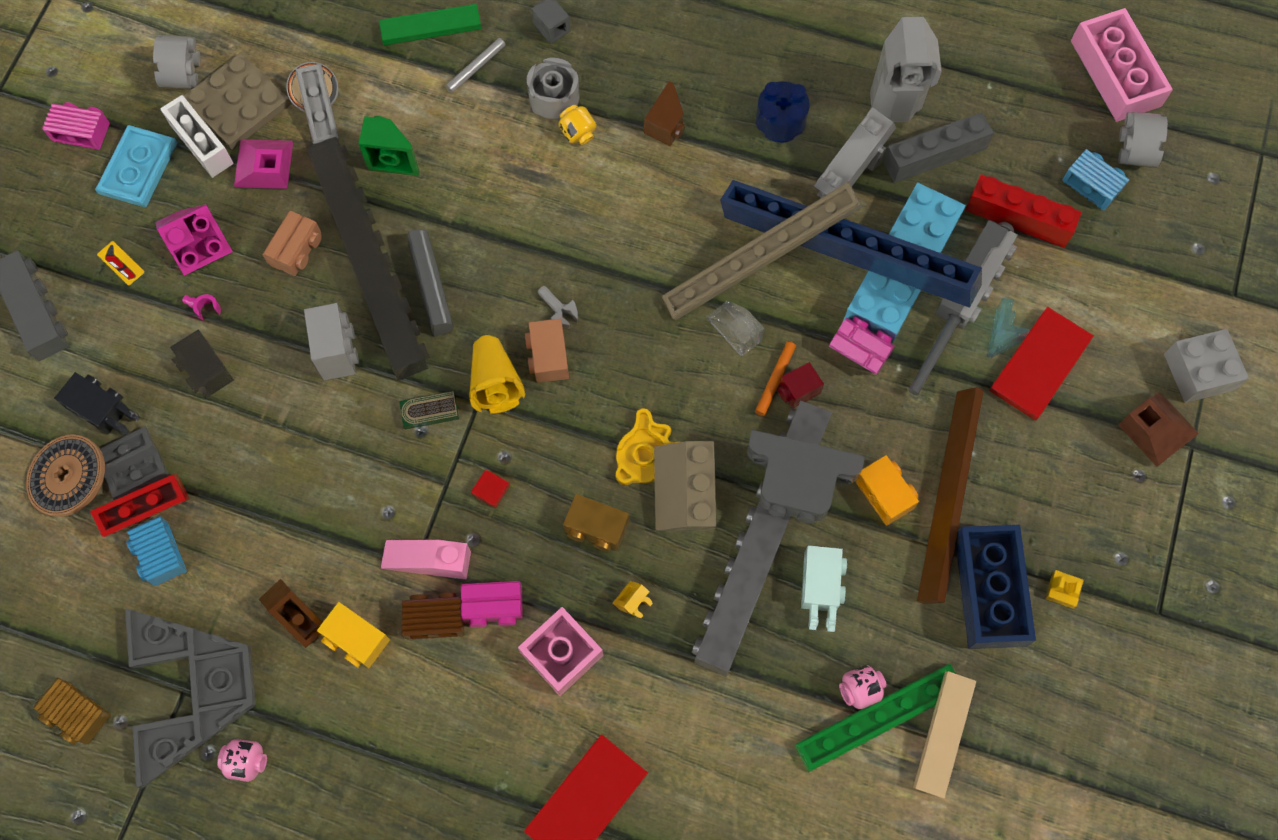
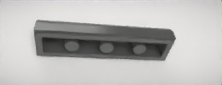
M421 229L409 231L408 246L431 333L434 337L447 334L453 330L454 326L429 234L426 230Z

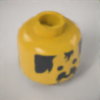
M572 105L560 114L561 119L558 125L569 143L580 142L581 145H584L594 138L592 133L596 129V122L586 107Z

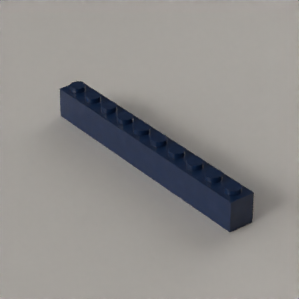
M732 180L720 199L726 219L764 233L807 207L806 205ZM842 219L800 245L969 308L982 286V267L846 219Z

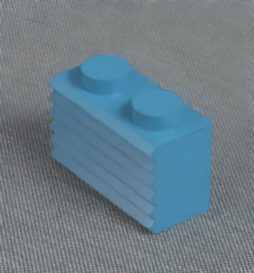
M1088 149L1070 166L1062 179L1063 183H1067L1068 186H1071L1080 195H1084V198H1088L1089 201H1092L1101 210H1105L1130 180L1121 169L1113 168L1104 161L1100 154L1090 152Z
M155 517L127 530L130 538L126 541L127 546L133 556L137 555L139 565L136 566V569L143 581L158 586L165 581H169L171 578L187 572L168 521L163 517Z

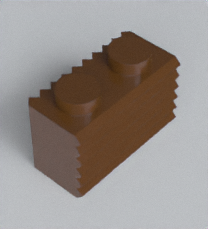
M441 593L439 598L427 599V595L417 594L411 595L410 600H402V636L406 640L463 637L464 621L461 616V597H457L456 593Z

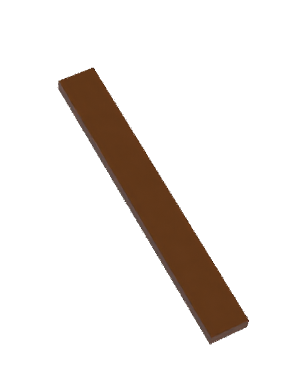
M978 387L957 391L917 597V601L922 604L945 603L984 391Z

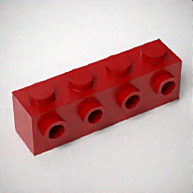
M982 174L978 178L965 209L969 213L996 223L1007 222L1017 231L1065 248L1073 236L1082 213L1070 205L1054 202L1043 195L1030 193L1019 186H1011L998 181L995 177Z

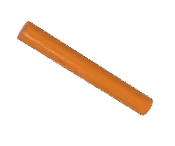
M786 342L755 410V413L759 416H765L779 386L780 379L784 375L796 348V344L793 342Z

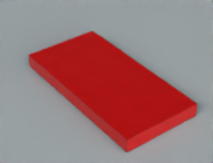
M1047 306L989 391L1036 421L1094 335Z
M601 734L526 827L524 832L533 840H597L648 775V772Z

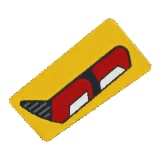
M114 241L97 253L127 285H131L144 274V270Z

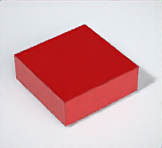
M485 469L472 489L471 495L496 508L510 487V483Z

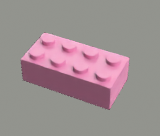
M1126 8L1079 24L1071 42L1116 122L1124 120L1127 112L1145 113L1163 106L1173 89Z

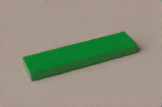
M477 4L379 20L384 46L482 29Z

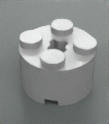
M158 35L155 38L153 63H157L158 71H154L157 85L159 87L185 89L196 87L198 85V74L195 73V66H200L201 60L200 52L196 51L195 37Z
M547 58L543 60V63L537 66L535 64L531 67L527 75V87L530 105L535 114L549 119H559L560 114L572 105H578L580 98L578 75L568 61L560 58Z
M1127 112L1125 126H1121L1119 133V142H1124V147L1119 151L1118 164L1158 167L1164 151H1160L1162 143L1166 142L1167 117L1163 114Z

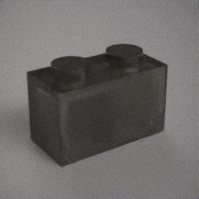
M199 329L170 347L175 354L172 361L180 372L186 370L190 377L185 380L194 393L200 391L207 398L234 381Z

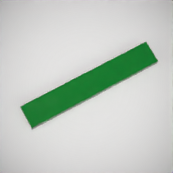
M947 664L882 698L880 702L863 708L796 743L794 746L808 773L936 706L945 672L955 673L951 664Z

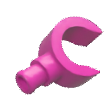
M204 294L197 298L185 295L182 299L184 304H188L189 307L193 308L196 315L202 321L201 309L206 304H213L216 312L219 315L221 313L219 303L211 295Z

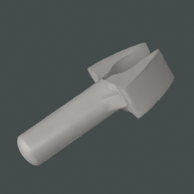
M546 286L539 288L538 294L555 311V315L550 317L551 320L561 318L562 327L570 329V324L563 318L562 313L570 314L578 323V312L573 300L569 304H562Z

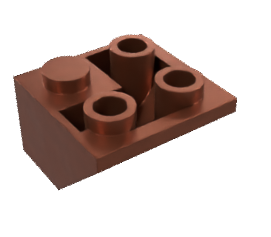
M1160 392L1142 403L1118 424L1156 467L1199 434Z

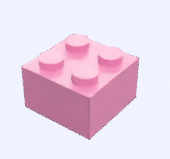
M563 607L518 647L523 657L559 696L567 691L603 657V650Z

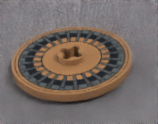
M80 435L61 436L46 444L33 459L27 473L26 490L32 505L40 512L54 517L69 516L87 506L98 493L104 479L105 461L100 448L93 441Z

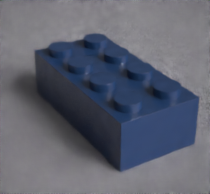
M1020 525L961 527L957 533L955 545L968 649L1027 647L1036 641Z

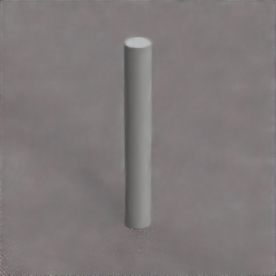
M501 38L493 42L445 85L447 90L453 93L496 55L505 46V42Z

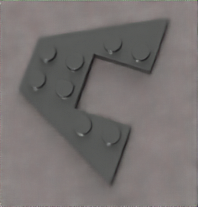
M125 609L129 667L134 669L189 658L193 715L133 726L136 787L144 788L256 706L252 654L249 645L131 609Z

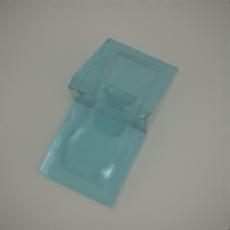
M1002 298L996 308L987 357L992 358L1022 342L1030 332L1029 329L1013 325L1016 311L1012 310L1014 300Z

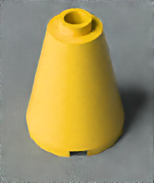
M490 335L481 336L473 344L469 392L471 406L479 412H482L481 408L489 409L490 413L508 411L519 405L521 397L524 399V386L500 340Z

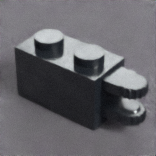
M75 372L54 397L64 408L107 435L112 429L125 436L129 433L125 425L118 423L123 415L136 422L140 418L137 413L129 409L121 401L124 398L121 394L112 388L105 391L100 387L102 383L89 374L84 378Z

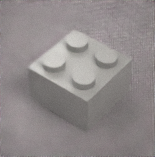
M337 303L304 309L311 360L323 380L356 374L355 364H359V358L356 348H353L351 340L355 339V333L352 323H349L347 313L342 312Z
M1228 329L1176 341L1164 353L1184 403L1235 391L1249 379Z

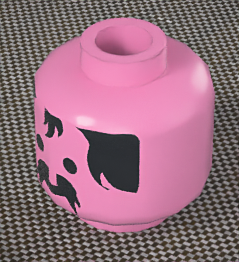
M869 665L846 672L843 675L842 683L839 684L841 695L848 706L853 705L856 709H863L880 702L884 696L883 688L886 687V681L880 671L875 672Z
M233 739L221 748L218 756V768L222 770V774L227 779L249 782L254 780L259 772L262 773L267 763V755L263 754L262 746L256 741Z

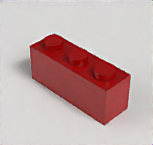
M173 474L90 511L103 538L190 500L179 475Z

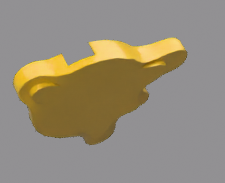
M642 408L637 411L634 427L624 435L618 444L616 480L621 485L627 486L632 483L654 482V447L678 443L668 440L671 435V427L666 424L655 423L648 409Z

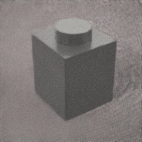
M556 0L541 1L532 8L533 24L550 44L571 32L570 16Z

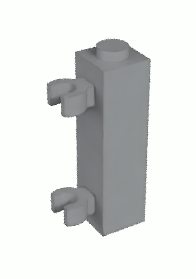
M872 107L814 184V187L819 190L817 196L822 198L847 182L852 187L896 129L894 122Z

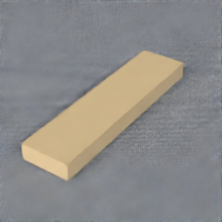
M949 671L945 672L914 782V789L945 799L976 685L975 680Z

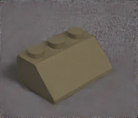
M683 441L654 447L655 531H712L716 527L714 441Z

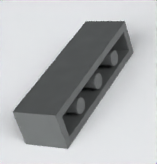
M981 112L888 146L883 163L893 182L896 183L986 150L994 132Z
M15 251L0 259V293L27 352L36 360L41 361L69 347L65 339L68 336V332L62 322H57L55 315L58 314V311L50 299L47 300L45 296L48 290L40 278L37 279L35 275L38 269L34 261L30 257L26 259L19 251Z

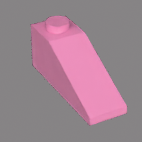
M386 540L381 569L467 579L471 551L467 543L444 540Z

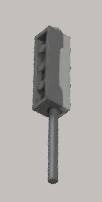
M989 220L965 260V262L982 267V286L970 308L944 298L941 301L935 314L947 320L908 389L911 394L917 396L920 393L956 327L964 329L968 321L975 322L981 311V308L977 307L980 300L987 301L993 290V287L989 286L992 279L999 280L1005 269V266L1001 265L1004 258L1010 260L1017 248L1013 244L1017 234L1014 233L1011 224L1007 222L996 224Z

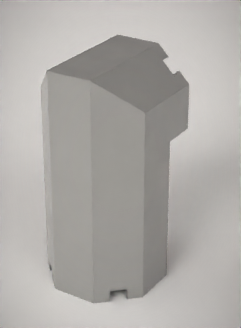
M902 17L884 41L870 90L871 108L873 107L892 122H909L913 115L922 109L930 85L931 87L937 85L942 72L938 39L924 17Z

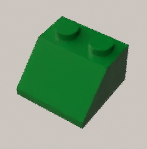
M364 116L358 144L368 171L419 176L420 171L413 147L393 121L382 116Z

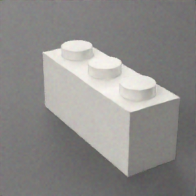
M183 95L160 108L170 126L212 178L234 164L225 147Z

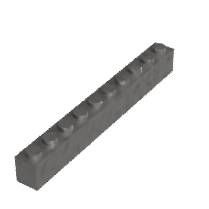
M800 400L798 408H791L786 421V423L790 424L788 432H782L780 436L819 445L832 412ZM761 481L756 494L758 498L760 497L763 481ZM760 501L757 508L751 506L745 521L750 523L747 533L741 531L735 548L740 549L736 559L730 557L724 572L729 575L725 585L719 584L714 596V600L718 601L715 611L709 610L704 620L703 626L707 628L704 638H697L692 653L696 655L695 664L727 677L791 517L790 515L785 517L771 515L769 510L761 506Z

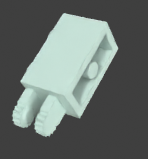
M807 546L804 552L801 609H810V630H816L818 626V610L828 611L826 619L827 631H835L836 611L840 604H844L845 586H841V575H846L847 559L842 558L843 549Z

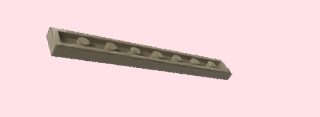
M847 182L661 297L672 318L676 321L862 208L863 205L850 183Z

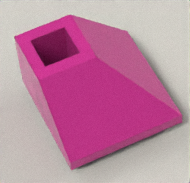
M241 139L234 186L239 188L287 189L293 142L287 140Z
M206 204L179 210L155 222L160 236L184 276L233 252Z

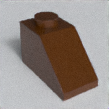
M670 81L667 83L644 119V134L669 146L672 145L676 138L680 139L685 130V125L683 124L684 113L674 83Z
M282 579L259 598V601L267 611L305 648L320 635L317 630L323 622Z

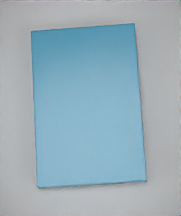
M128 125L95 190L100 195L146 208L178 142L175 138Z

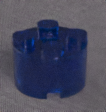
M786 81L769 82L765 85L758 99L756 126L759 131L761 130L765 134L766 138L774 142H789L804 131L810 108V101L805 87Z

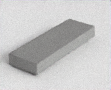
M316 64L295 69L314 146L339 141L322 65Z

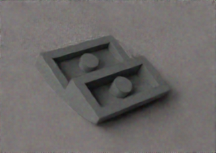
M146 427L100 449L105 461L104 477L114 500L169 476L162 457Z

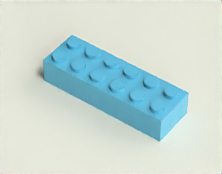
M917 182L889 235L941 253L966 205ZM868 271L847 309L844 320L846 318L853 320L854 316L867 322L869 324L867 329L875 334L880 330L893 338L891 343L893 344L921 290Z

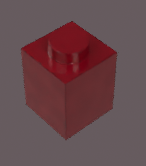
M808 362L782 376L778 392L785 403L789 402L790 406L795 408L799 405L800 400L807 402L820 395L824 383L811 363Z

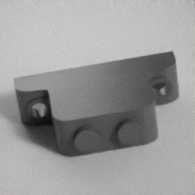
M756 430L751 431L747 454L751 461L766 467L759 497L761 506L769 510L771 515L778 517L790 515L797 517L798 521L807 524H813L814 521H821L826 517L831 507L836 482L846 485L855 482L863 469L865 456Z

